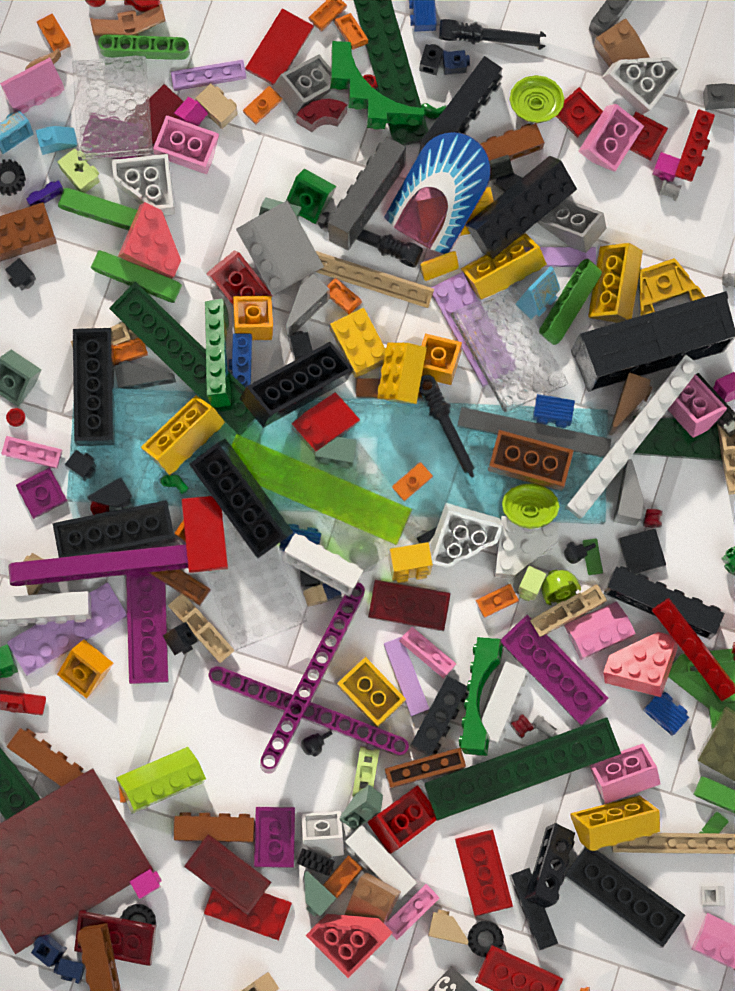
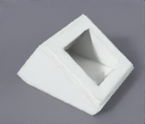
M701 886L702 906H725V886Z

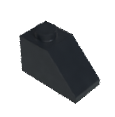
M121 477L87 496L91 502L114 508L121 507L122 509L131 505V500L134 499Z

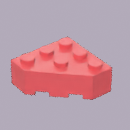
M144 202L137 210L118 257L172 279L177 272L181 258L162 210Z
M657 632L609 655L603 671L605 683L661 697L678 649V644L671 635Z
M326 914L305 936L349 978L393 932L379 918Z

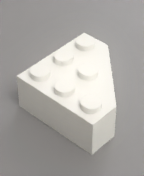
M670 57L625 59L613 63L602 76V79L635 109L644 114L654 107L681 72L682 68Z
M168 154L112 160L113 178L118 188L139 204L146 202L161 209L164 216L175 215Z
M445 503L430 546L432 564L450 568L456 562L464 558L467 559L488 546L491 547L497 544L504 526L500 518Z
M502 516L500 520L504 526L497 544L494 577L514 579L528 566L552 549L558 541L559 523L551 522L541 528L527 529L515 525L507 517Z

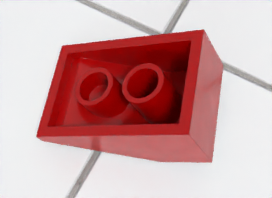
M236 250L206 273L208 278L232 306L233 296L273 297L244 257Z
M334 392L302 414L291 425L292 430L315 455L316 451L337 437H342L360 422V419L341 397Z
M417 785L367 823L388 853L392 854L437 819L430 801Z

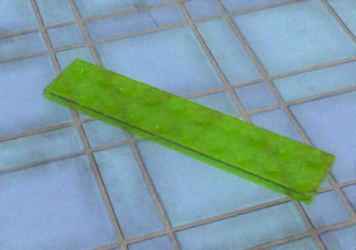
M236 434L231 446L261 487L398 545L413 509Z

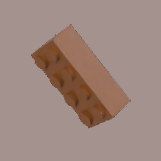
M43 202L0 216V262L57 244Z
M499 430L488 471L562 491L574 450Z

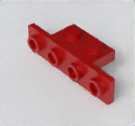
M700 109L697 110L675 177L689 182L693 181L697 167H701L705 157L702 156L703 150L707 151L710 140L707 138L715 118L714 114Z
M0 690V710L40 716L44 714L45 696Z

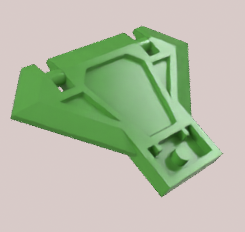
M732 648L710 651L735 684L734 654L731 653ZM681 654L672 665L668 678L708 708L711 729H713L725 706L735 711V694L721 701L698 670L690 671V667H694L686 654Z

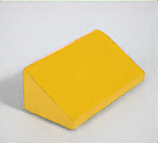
M456 251L446 253L420 264V271L425 281L459 269Z

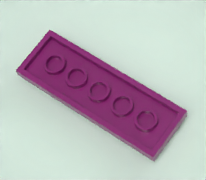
M149 573L126 575L129 684L169 683L168 644L163 638V635L167 633L166 584Z
M527 614L501 639V642L506 650L581 726L609 698L547 634L542 637L538 635L530 621L531 618Z

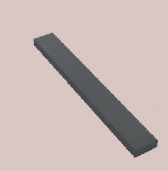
M461 407L457 427L498 435V431L502 430L572 449L577 453L604 458L609 452L612 440Z

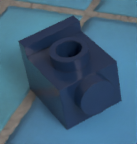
M465 50L443 51L444 75L467 72V66H470V56L466 55Z
M49 935L39 936L33 944L34 949L31 954L47 967H52L56 964V961H60L67 947L62 946Z
M60 958V962L56 961L53 973L61 975L60 979L72 982L74 978L76 979L75 983L81 984L85 965L81 962Z

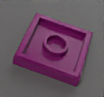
M50 467L16 484L33 519L68 502Z

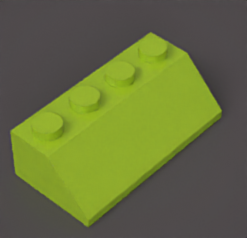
M185 747L116 777V780L130 812L133 814L204 783L206 777L195 755L189 747Z

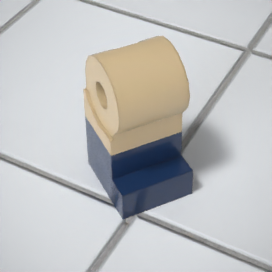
M326 583L303 591L308 607L342 597L340 591Z

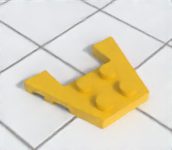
M675 258L640 269L641 316L655 312L654 304L686 293L690 301L701 299L705 296Z

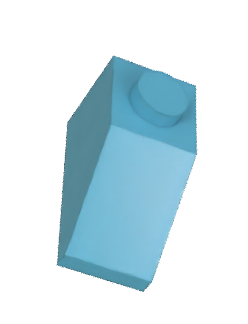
M50 126L36 130L42 155L79 146L74 128Z

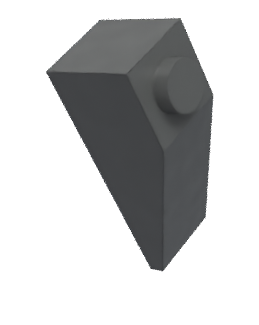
M735 84L706 85L703 91L705 110L735 108Z
M123 361L119 365H115L120 392L176 383L174 374L134 362L130 363V361Z

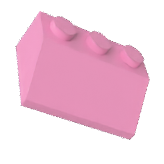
M50 58L0 83L5 98L13 112L20 111L22 114L35 105L43 104L46 99L60 95L65 90Z
M619 105L606 106L578 152L592 163L615 172L644 126Z
M166 115L153 147L154 155L168 154L170 162L207 175L214 158L219 134Z
M696 374L668 408V411L693 438L708 431L727 410L724 404Z
M617 601L564 625L580 660L627 640L636 634L628 616Z
M644 743L623 750L620 755L590 765L597 788L605 804L660 785L657 766Z
M707 913L691 950L735 970V926Z

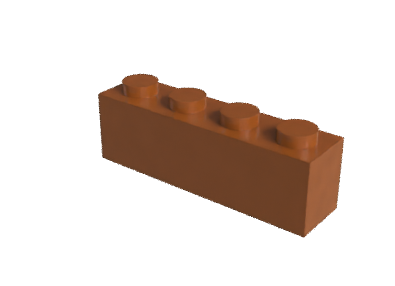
M528 123L518 130H508L502 136H492L485 142L480 143V145L486 152L489 161L505 155H509L510 161L542 150L545 142L537 123L532 125Z
M20 728L6 746L61 787L83 774L84 768L75 762L71 765L66 761L68 758L60 751L57 753L53 752L51 744L44 739L41 742L35 739L37 734L28 728L25 731Z
M460 747L388 767L384 771L389 789L464 769L466 764Z
M179 812V816L174 818V841L202 842L209 834L218 842L254 843L255 819L250 818V814H239V817H231L230 813H219V817H211V813H199V816H191L189 812Z
M108 924L84 927L78 932L77 939L82 948V963L86 967V983L89 985L90 991H121Z

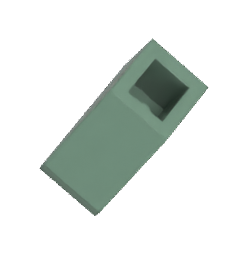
M337 437L315 452V460L323 465L334 463L340 468L353 467L357 440Z
M367 785L354 795L340 816V820L351 829L356 830L381 812L383 795L372 786Z

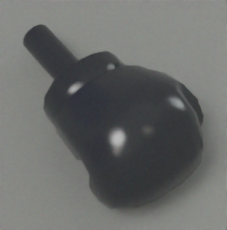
M574 542L566 544L567 548L563 553L569 563L576 564L588 555L587 551L595 548L596 545L592 543L584 547L583 544L576 545Z
M330 730L322 736L316 733L304 738L301 741L303 752L313 757L318 756L322 752V746L325 745L323 740L333 735L332 731Z

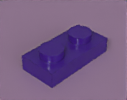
M58 180L48 183L40 191L32 192L26 198L29 207L42 202L45 204L61 195L63 187Z

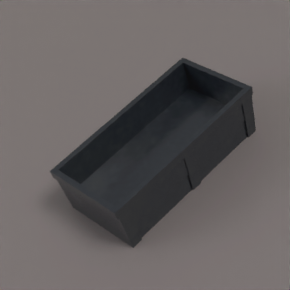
M727 291L580 333L571 349V354L577 362L587 391L590 392L623 382L629 373L644 376L675 367L685 355L695 361L723 353L735 339V326L728 304Z

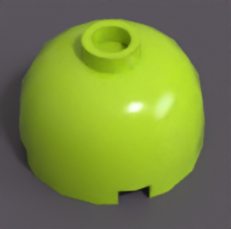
M555 569L550 571L541 585L543 598L549 606H552L551 603L554 602L559 604L562 601H566L575 596L577 590L581 591V586L575 575L566 570Z

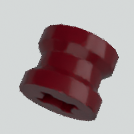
M646 509L643 526L649 528L662 527L660 520L663 511Z
M523 714L519 716L517 721L510 723L512 729L521 739L525 737V733L531 732L534 729Z

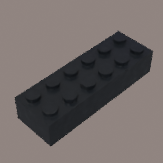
M486 56L482 58L421 140L419 154L430 140L441 134L467 133L470 128L469 123L472 119L475 121L481 113L479 111L481 107L486 106L491 99L490 95L492 92H497L502 84L500 81L503 78V68Z
M548 156L465 225L481 252L494 258L575 192L577 188L563 162L555 157Z
M111 328L73 329L74 442L76 446L115 445L114 347Z
M328 342L248 385L240 400L264 428L342 385L348 380L354 369L335 346Z
M226 438L217 442L189 464L257 559L294 533Z
M167 500L52 523L59 558L137 550L176 542Z
M616 566L603 594L653 616H656L652 611L653 608L669 598L694 632L709 640L717 634L725 614L717 606L710 605L709 607L702 604L703 601L701 599L686 597L684 592L677 589L672 591L667 588L666 584L658 581L656 583L649 581V577L643 574L635 575L631 573L629 568L620 566V568Z
M584 846L564 874L565 879L659 948L665 946L686 916L598 850L590 851Z

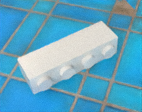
M296 533L285 549L281 559L349 597L364 571L358 565L347 562L340 555L333 554L323 546L316 545L305 536Z
M506 661L481 719L483 726L490 736V742L495 744L499 740L503 741L507 731L504 729L506 722L510 723L514 714L511 711L513 704L517 705L521 694L518 693L521 686L525 687L529 677L526 676V669Z
M362 825L345 841L347 845L345 849L352 856L356 854L361 859L359 864L366 871L370 869L374 873V877L401 891L399 900L417 884L406 870Z

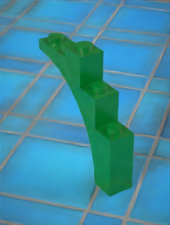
M332 41L330 89L349 90L348 108L356 110L367 109V128L374 130L385 129L386 123L394 125H422L424 108L397 103L380 94L370 86L356 67L352 56L351 42Z

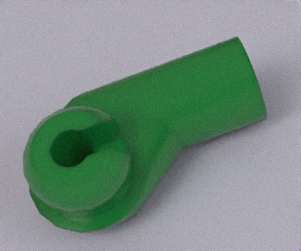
M423 103L421 108H424V116L434 120L441 115L446 105L436 109L428 103Z
M167 474L160 480L162 486L176 487L181 494L189 490L179 475Z

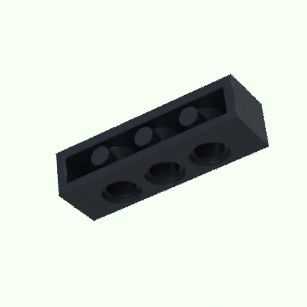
M447 675L410 744L412 748L427 756L438 753L442 745L438 742L442 736L446 738L451 728L448 726L450 720L456 719L460 711L457 709L460 701L464 703L469 694L466 691V685ZM451 695L455 698V703L448 705L445 703L444 698ZM442 712L446 715V720L438 722L435 715ZM430 729L435 730L437 733V737L433 740L428 739L426 736V732Z
M557 823L546 827L525 899L543 908H548L558 902L560 896L559 889L565 879V868L570 861L569 854L575 844V832Z
M530 868L509 875L537 950L540 951L558 944L545 908L525 899L532 877Z

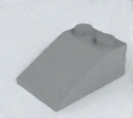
M318 54L281 74L273 88L293 113L297 115L304 106L313 101L320 100L333 90L330 89L331 68L321 55Z
M567 199L537 222L569 247L587 253L607 229L603 212Z
M315 274L310 277L306 276L300 283L301 286L286 324L288 337L292 336L294 332L302 327L330 300V289Z
M628 459L623 468L613 522L636 526L645 517L646 507L643 506L644 498L633 460Z

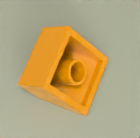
M233 296L234 334H252V340H272L273 317L271 296Z
M83 639L71 649L57 675L87 699L106 677L114 663Z

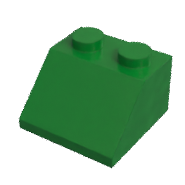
M304 168L296 176L286 201L288 200L289 204L301 207L300 216L316 224L328 206L337 186Z

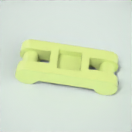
M360 746L352 793L353 797L363 789L359 788L360 782L368 783V785L374 787L380 749L374 748V750H370ZM364 757L372 758V763L364 762Z

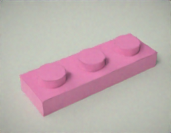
M6 436L1 454L2 456L58 469L63 451L62 449Z
M413 627L399 640L400 643L443 679L456 665L454 661Z
M427 884L386 922L385 925L393 932L391 935L396 940L440 899Z

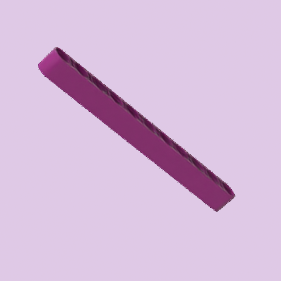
M185 544L15 562L8 565L9 584L11 586H26L188 568V559Z
M358 582L354 588L361 595L353 596L351 594L349 597L344 594L260 759V768L264 773L271 774L278 768L363 601L365 587ZM350 607L352 612L345 613L342 608ZM341 623L344 628L338 630L334 627V624ZM333 640L335 645L330 647L325 642ZM322 656L325 657L327 661L325 663H319L317 661V658ZM314 673L318 676V679L310 680L308 675ZM302 690H306L309 692L310 695L308 697H302L300 696L299 692ZM293 707H297L301 712L295 715L290 710ZM288 724L292 727V730L285 732L281 727ZM274 742H281L283 748L275 749L272 744ZM272 759L275 764L268 767L264 764V761Z
M215 666L210 669L208 674L209 680L213 685L282 712L286 709L285 702L293 696L223 667ZM217 671L223 673V677L219 681H215L212 678L213 673ZM235 678L241 680V685L238 688H233L230 685L231 681ZM253 685L259 687V692L256 695H251L248 692L249 688ZM271 692L276 693L278 696L274 702H269L266 699L267 695ZM313 702L309 705V707L314 709L313 715H304L302 718L305 721L395 756L405 755L409 748L407 740L403 737ZM297 707L290 710L295 715L301 712ZM323 714H330L332 721L330 723L322 722L321 717ZM348 721L351 726L348 730L344 731L339 727L340 722ZM366 728L369 734L367 737L362 738L358 735V730ZM384 735L387 738V742L380 745L376 742V737ZM395 743H404L405 750L402 752L396 751L394 748Z

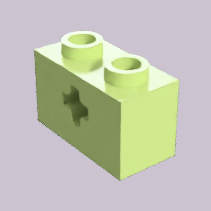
M74 148L58 160L57 163L76 189L86 193L100 182L98 178L99 172L93 165L89 166L87 163L88 159L83 152L78 153Z
M528 566L516 592L520 594L519 597L526 601H530V599L534 601L546 573Z

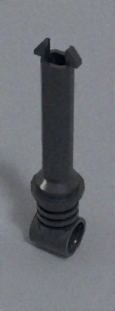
M440 20V40L457 41V38H459V41L462 39L466 41L468 39V42H471L472 45L480 41L534 46L538 47V50L546 46L540 45V37L547 36L543 31H540V34L483 28L478 22L470 23V25L465 23L464 25L463 22L459 24L456 20Z
M330 212L322 213V216L326 217L324 224L318 222V225L322 230L323 227L328 228L327 220L330 216ZM363 229L356 239L377 248L381 256H395V259H399L401 263L412 268H416L424 251L422 247L415 243H405L403 241L400 242L398 239L396 240L392 234L381 236L366 229Z
M430 375L422 376L419 391L423 399H425L427 407H430L429 416L439 420L464 473H468L471 478L475 477L472 471L475 467L449 417L451 405L444 400L445 398L442 396L443 394L440 392L436 380ZM426 382H432L430 390L423 389V385Z

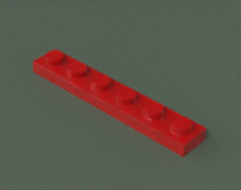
M668 598L654 607L653 613L719 699L724 701L735 694V684L671 600Z

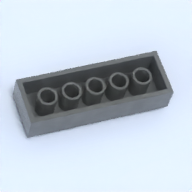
M388 137L385 138L383 143L380 142L378 144L374 156L369 157L366 168L358 173L355 184L350 185L346 197L339 201L336 212L329 216L327 220L329 241L349 251L405 168L406 146Z

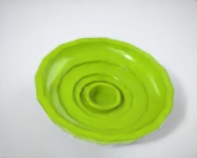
M534 75L516 82L511 89L509 101L512 110L518 117L527 122L542 123L551 120L559 114L563 108L564 95L562 89L555 81L545 76Z
M532 483L520 484L511 488L504 495L502 501L503 512L507 518L515 525L527 529L541 528L548 525L557 516L560 507L558 498L551 490L542 485Z

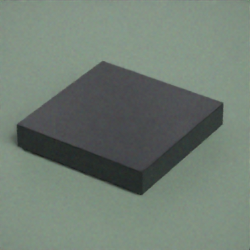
M656 528L618 539L626 567L631 570V573L637 574L666 566Z

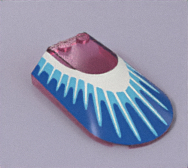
M457 132L441 134L430 140L418 155L384 218L395 229L423 246L442 254L451 252L490 181L491 167L488 154L483 146L473 137Z

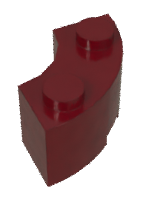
M335 99L313 101L297 113L296 123L310 132H313L322 125L338 127L347 114L348 104Z

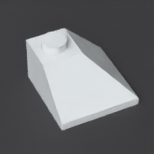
M341 811L301 814L303 844L325 857L344 855L342 822L340 820Z

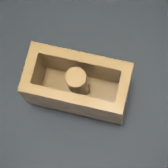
M211 83L195 98V101L199 102L207 111V116L221 129L238 115L237 104L232 99L228 100L224 96V92L218 86L214 87Z

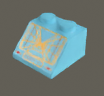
M20 111L10 113L5 120L0 122V151L2 154L34 135L29 120Z
M550 266L515 304L531 320L536 315L540 317L547 309L545 306L547 304L551 306L558 298L556 294L561 289L554 268Z

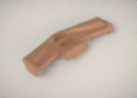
M162 4L136 16L135 10L117 13L118 20L90 18L94 36H138L139 33L166 21Z

